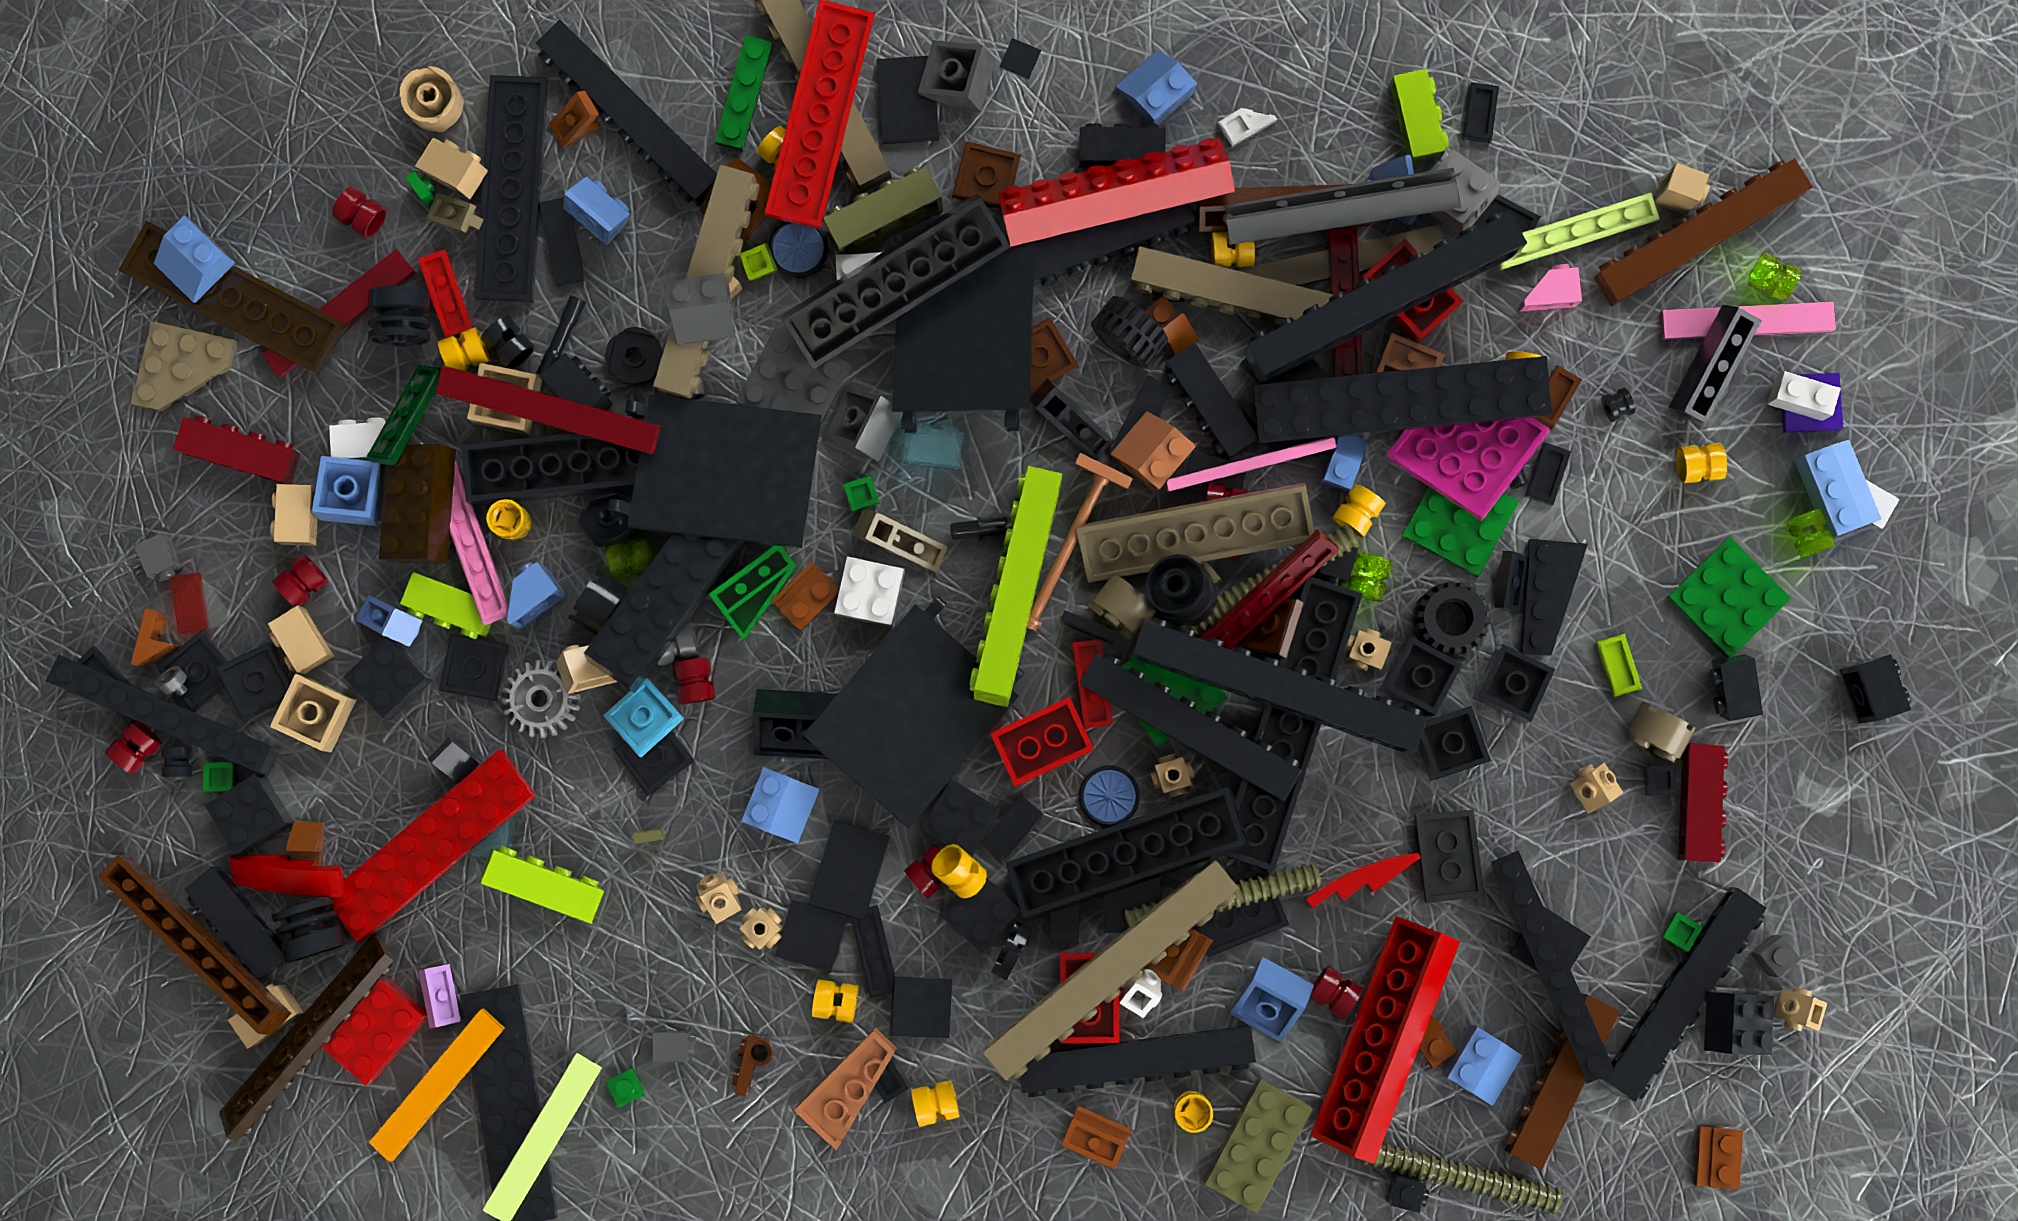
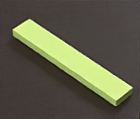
M1652 193L1523 232L1522 234L1527 244L1517 256L1498 265L1499 271L1660 220Z
M578 1053L574 1055L482 1209L484 1212L500 1221L512 1220L602 1067Z

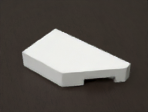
M1240 108L1220 120L1217 126L1230 147L1233 148L1275 123L1277 118L1275 115H1265L1253 112V110Z

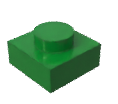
M415 171L406 176V180L428 207L433 204L435 197L431 192L435 190V187L425 175L420 178Z
M871 476L843 484L852 513L880 504Z
M204 763L203 792H227L236 786V763Z
M1674 912L1660 937L1683 951L1689 952L1703 927L1679 912Z
M634 1068L606 1081L618 1108L646 1094Z

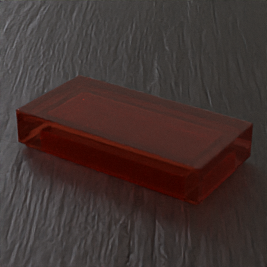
M201 573L170 577L178 634L183 635L200 632L201 630H210Z

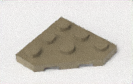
M152 321L130 404L156 411H164L172 406L173 402L183 396L187 397L205 386L206 382L231 370L238 342L230 338Z

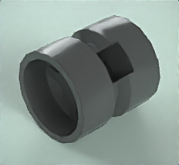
M691 621L687 622L658 662L659 666L675 663L678 656L684 660L700 657L697 636Z

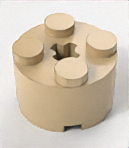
M427 67L413 70L404 78L400 86L401 105L407 115L420 128L441 133L454 125L460 118L464 98L452 78L442 69Z

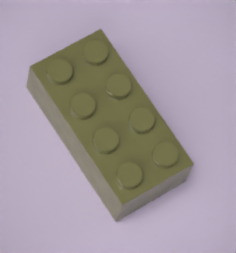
M919 167L912 168L904 174V178L896 182L894 180L886 181L878 187V191L870 195L868 193L860 194L852 200V204L844 208L840 205L827 212L828 216L823 219L838 254H858L942 212V195L927 167L922 169Z
M1257 1077L1202 1180L1204 1184L1258 1214L1313 1108L1300 1099Z

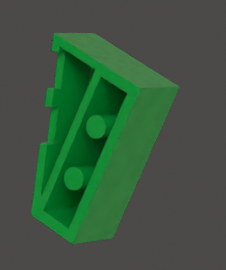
M773 545L709 593V596L743 641L794 570L796 564L782 546Z

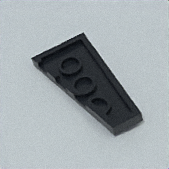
M1540 539L1528 540L1527 556L1529 559L1525 582L1521 653L1539 656L1552 655L1588 544Z

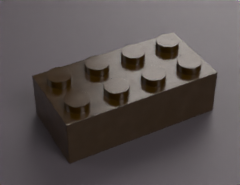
M406 444L395 466L386 465L379 559L396 563L448 564L456 449L438 444Z

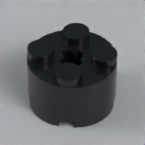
M599 569L595 573L599 577L598 580L589 581L573 609L578 611L577 614L574 615L572 613L568 617V619L596 636L627 596L629 588Z

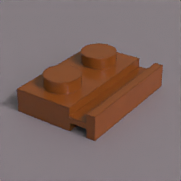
M812 561L771 602L801 632L839 595L840 589Z
M1192 928L1188 930L1190 936L1178 946L1172 943L1165 949L1167 955L1155 965L1149 963L1146 968L1154 971L1159 978L1182 991H1185L1213 940Z
M1078 1105L1061 1146L1115 1169L1132 1129Z
M1705 1126L1697 1127L1694 1185L1733 1190L1740 1189L1743 1130Z

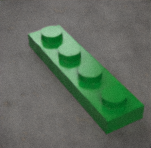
M745 35L715 139L716 145L744 151L773 50V42Z

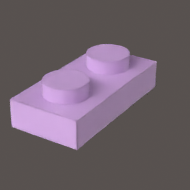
M450 964L419 970L429 1027L435 1028L460 1022Z

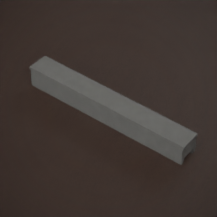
M1454 168L1225 206L1229 245L1461 208L1455 170Z

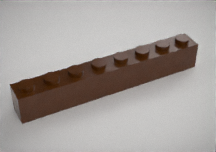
M1794 158L1787 163L1784 160L1775 163L1768 168L1769 174L1763 177L1760 174L1751 177L1744 182L1745 188L1738 192L1736 188L1727 191L1720 196L1721 202L1714 206L1711 202L1703 205L1696 210L1698 215L1690 220L1685 216L1673 223V229L1666 234L1661 230L1647 239L1649 243L1642 248L1637 244L1623 253L1625 257L1618 262L1613 258L1599 267L1600 272L1594 279L1611 307L1807 193L1813 186L1796 159Z
M118 854L100 873L98 877L258 1034L272 1036L292 1014L133 858Z

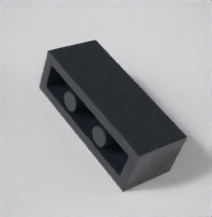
M1099 123L1086 124L1085 127H1080L1079 168L1106 167L1114 165L1121 159L1134 160L1142 158L1150 152L1163 153L1165 152L1166 128H1159L1157 124H1144L1142 127H1131V125L1125 123L1115 124L1114 127H1102V124Z

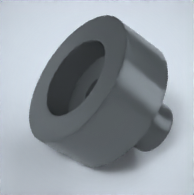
M173 666L159 676L155 685L164 695L175 692L177 696H181L187 691V688L183 685L187 675L179 666Z

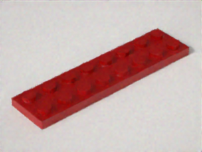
M819 0L771 185L765 216L821 230L875 17L874 12L827 0Z
M497 750L343 880L345 892L342 897H332L334 904L331 907L334 911H337L338 917L355 941L363 942L537 795L504 750Z

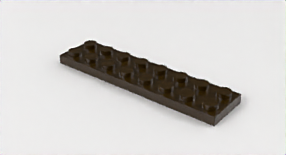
M148 221L145 222L118 269L120 272L317 375L320 373L346 326L343 322L235 266H232L196 303L192 302L154 264L163 236L168 231Z
M374 932L219 1111L228 1139L237 1143L242 1136H246L251 1132L258 1117L270 1110L274 1099L282 1090H286L292 1084L295 1074L301 1067L304 1068L311 1062L314 1052L321 1044L324 1045L330 1040L333 1030L339 1023L346 1021L350 1017L353 1007L358 1001L369 995L372 985L376 980L388 973L394 959L384 939Z

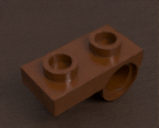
M752 1033L748 1035L747 1040L742 1039L738 1056L743 1057L741 1068H735L731 1084L736 1086L735 1094L747 1096L750 1091L755 1066H764L774 1057L775 1047L769 1039ZM756 1044L766 1046L768 1050L766 1059L759 1060L755 1058L753 1048Z

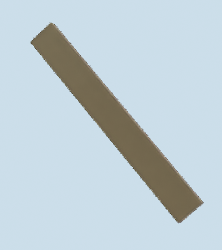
M1440 224L1358 242L1359 273L1370 270L1403 239H1406L1418 253L1428 254L1434 250V245L1443 241ZM1329 249L1236 271L1296 286L1320 282L1330 278Z

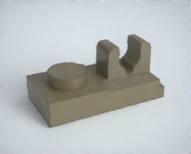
M440 193L436 194L427 219L434 223L465 233L468 226L480 230L484 220L474 215L475 205Z

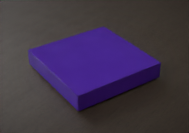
M1840 373L1796 374L1841 388ZM1841 389L1833 416L1823 421L1782 409L1783 433L1843 430Z

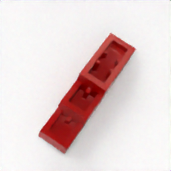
M1409 853L1381 859L1355 868L1327 882L1303 899L1310 908H1314L1333 893L1340 900H1345L1364 885H1366L1370 892H1375L1421 857L1418 853Z
M289 855L230 856L233 884L257 890L302 896L342 897L345 892L342 866H316L315 860H290Z

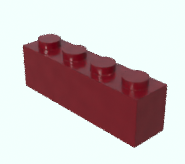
M195 415L194 419L183 417L173 450L183 455L281 484L292 483L301 455L292 449L293 444L278 439L273 444L265 441L266 436L251 431L246 436L238 433L239 428L224 423L219 428L211 425L212 420Z
M1689 743L1682 754L1678 860L1721 862V857L1725 855L1726 845L1725 840L1722 839V828L1726 825L1727 816L1726 811L1723 810V799L1727 796L1728 787L1727 782L1724 781V769H1727L1729 761L1728 753L1725 752V745Z

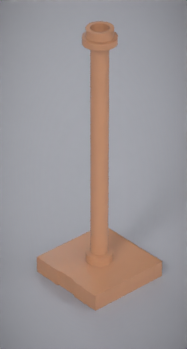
M1082 453L1079 454L1075 464L1092 473L1091 479L1094 481L1032 606L1027 627L1034 631H1037L1038 627L1042 625L1038 620L1078 540L1076 527L1086 524L1104 486L1107 487L1108 483L1111 482L1128 491L1133 481V478Z

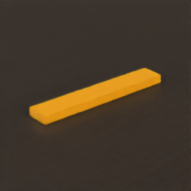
M480 1009L369 1143L389 1162L394 1161L502 1033L505 1027L485 1009Z

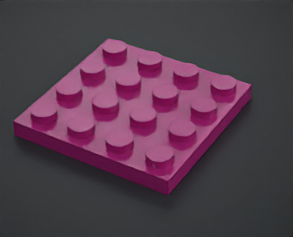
M1534 418L1405 430L1388 451L1386 458L1482 522L1547 437L1550 429Z

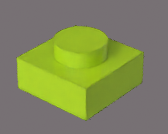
M764 243L739 254L749 281H754L778 271L768 244Z

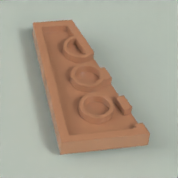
M875 1027L796 1106L794 1111L837 1151L897 1047Z

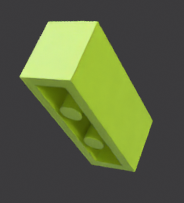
M1427 69L1394 75L1390 82V89L1406 155H1411L1412 164L1442 158L1446 148L1449 147V141L1446 131L1441 130L1442 111L1440 105L1435 104L1433 94L1436 92L1433 77L1428 76Z
M415 572L412 573L400 602L401 605L408 607L406 613L423 619L424 614L435 618L434 624L450 629L451 624L461 628L460 634L476 639L478 634L487 637L492 623L487 625L482 623L472 594Z

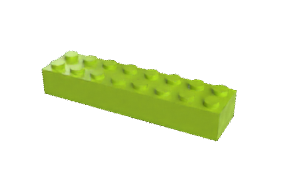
M1028 466L1027 473H1021L1017 487V498H1020V502L1014 501L1010 516V525L1014 527L1013 529L1007 528L1003 551L1007 555L1006 557H1000L997 569V580H1000V584L993 585L990 598V607L994 609L993 613L987 612L983 635H987L986 641L980 640L976 656V662L980 663L979 669L973 668L970 679V690L974 691V700L1008 708L1061 489L1062 473Z

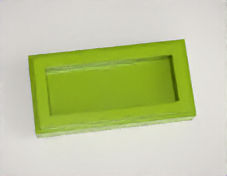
M1625 634L1595 642L1612 697L1642 689Z

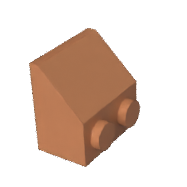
M1146 411L1110 455L1149 490L1154 492L1164 485L1196 446L1174 426Z

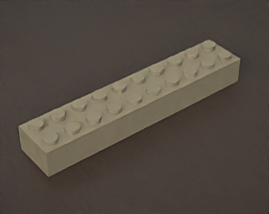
M1210 860L983 1047V1054L1005 1081L1010 1077L1015 1081L1028 1070L1026 1064L1033 1058L1039 1061L1051 1051L1049 1045L1057 1038L1062 1042L1075 1031L1072 1027L1080 1019L1085 1023L1098 1012L1095 1008L1103 1000L1108 1004L1121 993L1118 989L1126 981L1132 984L1144 974L1142 968L1149 962L1155 965L1167 955L1165 949L1172 943L1178 946L1190 936L1188 930L1195 924L1201 927L1214 916L1211 913L1217 906L1224 908L1237 897L1234 892L1239 889L1238 886L1216 860Z

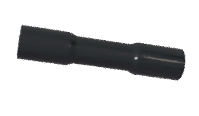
M570 295L560 317V323L538 367L537 375L541 376L562 356L574 326H576L586 304L584 300Z

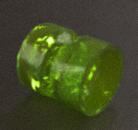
M1764 251L1754 265L1747 285L1761 292L1767 289L1770 296L1785 302L1794 291L1800 279L1802 268L1789 262L1780 264L1778 257ZM1779 274L1777 282H1773L1776 275Z
M1822 508L1785 521L1790 536L1797 538L1794 545L1800 559L1836 546L1831 530H1826L1824 527L1827 520ZM1814 525L1817 533L1805 537L1802 529Z
M646 536L631 539L628 545H624L621 542L605 547L611 575L617 581L629 579L633 573L641 576L653 561Z
M1358 552L1354 562L1357 574L1351 575L1347 589L1363 593V599L1382 602L1386 590V585L1382 581L1388 579L1393 562L1381 556Z

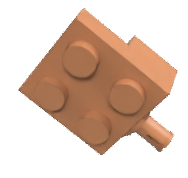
M1391 333L1375 373L1440 367L1445 354Z

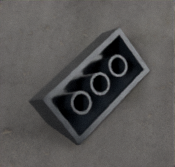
M757 689L753 709L754 755L828 759L802 735L838 693Z

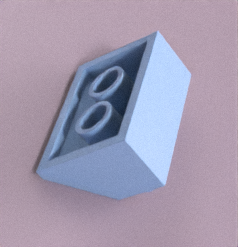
M1849 440L1830 445L1794 460L1827 540L1881 520Z

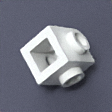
M1142 968L1144 974L1132 984L1126 981L1120 986L1119 1003L1144 1018L1151 1008H1154L1159 1003L1162 992L1161 979L1150 969Z

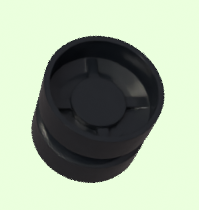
M1181 554L1166 556L1154 564L1146 579L1147 597L1151 604L1172 624L1181 627L1195 626L1205 621L1213 612L1217 603L1216 585L1193 558Z

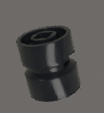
M508 315L491 324L483 332L481 340L490 351H497L496 358L504 368L514 369L531 356L535 350V345L525 334H519L520 327Z

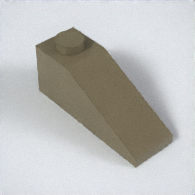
M868 510L862 511L852 534L853 537L934 573H937L948 548L878 512Z

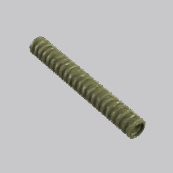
M1347 524L1344 525L1345 529L1341 531L1337 529L1334 535L1332 533L1328 534V538L1336 543L1339 551L1329 559L1331 561H1334L1337 555L1339 557L1343 556L1345 551L1351 552L1352 547H1359L1356 535ZM1273 564L1270 570L1264 569L1263 574L1257 573L1256 578H1248L1247 583L1242 581L1239 587L1233 586L1232 591H1224L1223 596L1217 595L1216 606L1205 621L1195 626L1182 628L1196 632V636L1200 634L1199 631L1201 630L1207 631L1208 626L1211 625L1212 627L1215 622L1219 621L1277 567L1276 564Z
M1310 862V866L1302 864L1301 868L1298 869L1294 866L1290 871L1286 868L1282 873L1275 871L1274 875L1266 873V877L1258 875L1257 879L1254 880L1252 877L1248 878L1246 882L1243 879L1239 880V883L1236 884L1239 889L1234 892L1237 897L1224 908L1231 910L1232 906L1239 908L1243 903L1247 906L1251 901L1258 903L1259 899L1267 901V897L1275 899L1276 895L1280 894L1283 897L1287 892L1291 895L1294 894L1295 890L1302 892L1303 888L1311 890L1312 886L1319 888L1321 886L1319 869L1314 862ZM1151 902V906L1142 904V908L1139 909L1137 906H1134L1131 911L1128 908L1124 909L1123 916L1126 928L1128 929L1157 904L1155 902ZM1217 906L1211 911L1212 914H1214L1215 910L1223 912V908Z
M1387 1143L1385 1146L1381 1145L1375 1163L1361 1159L1362 1164L1366 1166L1370 1163L1374 1168L1380 1166L1381 1170L1389 1168L1390 1172L1394 1173L1397 1170L1401 1175L1405 1172L1408 1177L1416 1175L1417 1179L1424 1177L1425 1181L1428 1182L1432 1179L1436 1184L1443 1182L1444 1186L1451 1184L1452 1188L1455 1189L1459 1186L1463 1191L1467 1189L1471 1193L1478 1191L1479 1195L1482 1196L1486 1193L1490 1198L1494 1196L1498 1200L1505 1198L1506 1202L1509 1203L1513 1200L1517 1205L1521 1203L1525 1207L1532 1205V1208L1536 1210L1541 1207L1542 1211L1550 1210L1552 1214H1556L1559 1211L1562 1203L1561 1188L1556 1187L1552 1189L1550 1185L1544 1187L1542 1183L1535 1185L1534 1181L1531 1180L1527 1183L1523 1178L1519 1180L1515 1176L1508 1178L1507 1174L1504 1173L1500 1176L1496 1171L1492 1173L1488 1169L1481 1171L1480 1167L1472 1169L1469 1164L1463 1166L1461 1162L1454 1164L1453 1160L1445 1162V1159L1442 1157L1437 1160L1434 1155L1427 1157L1426 1153L1418 1155V1152L1414 1150L1410 1153L1407 1148H1404L1402 1151L1399 1146L1391 1148V1145Z

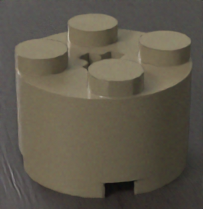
M1113 575L1087 607L1097 616L1101 617L1103 615L1105 619L1102 622L1105 626L1115 631L1120 629L1119 633L1132 643L1138 636L1143 621H1150L1151 617H1154V614L1157 612V609L1142 593L1138 594L1131 589L1132 585L1122 578Z
M1642 701L1626 733L1629 734L1627 737L1628 741L1647 749L1651 745L1654 747L1652 753L1674 762L1676 758L1680 759L1696 727L1688 725L1689 723L1660 708L1657 710L1651 707V704Z

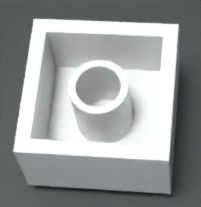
M847 556L834 613L839 617L893 628L905 576L904 569Z

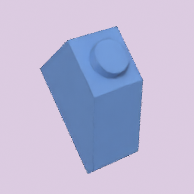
M1354 435L1337 437V447L1331 453L1320 484L1347 494L1353 486L1362 462L1367 440Z
M370 595L367 596L356 618L357 622L409 647L418 636L422 620Z

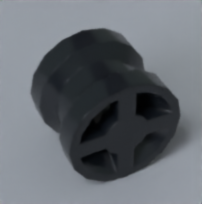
M1625 387L1618 389L1616 394H1606L1601 398L1603 409L1611 422L1619 420L1620 416L1624 414L1630 416L1635 413L1634 401Z

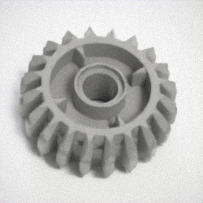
M536 660L534 670L530 663H524L526 673L516 668L514 672L518 679L515 680L508 677L507 682L513 686L511 689H502V692L510 694L509 699H502L501 704L510 705L511 707L503 713L505 716L515 715L509 724L515 726L520 723L518 732L524 733L529 727V737L534 738L539 730L540 738H546L547 729H549L553 736L558 735L556 725L566 730L568 726L563 720L565 718L570 721L575 720L574 715L569 714L570 709L575 711L580 709V706L572 704V700L580 699L581 695L578 693H566L558 668L556 667L553 671L554 663L552 661H547L543 669L542 661ZM544 691L548 697L547 703L542 707H538L534 701L537 693Z

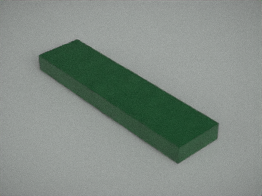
M417 366L367 454V458L371 462L395 466L437 390L441 368Z

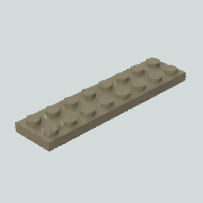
M1306 483L1092 522L1076 527L1088 583L1111 579L1113 575L1123 577L1149 572L1160 559L1170 555H1186L1199 563L1302 544L1315 532Z

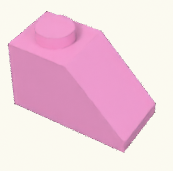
M1569 264L1552 266V270H1549L1519 305V312L1576 307L1582 301L1578 267L1569 268Z

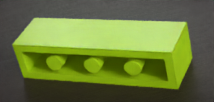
M500 845L499 850L491 847L478 879L481 884L590 924L592 923L604 890L598 886L599 881L584 875L581 880L571 876L572 871L557 865L554 870L544 867L545 861L528 855L527 860L517 857L516 850Z

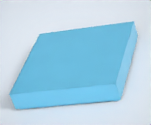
M648 678L645 679L636 693L629 691L603 715L639 757L644 756L684 719Z

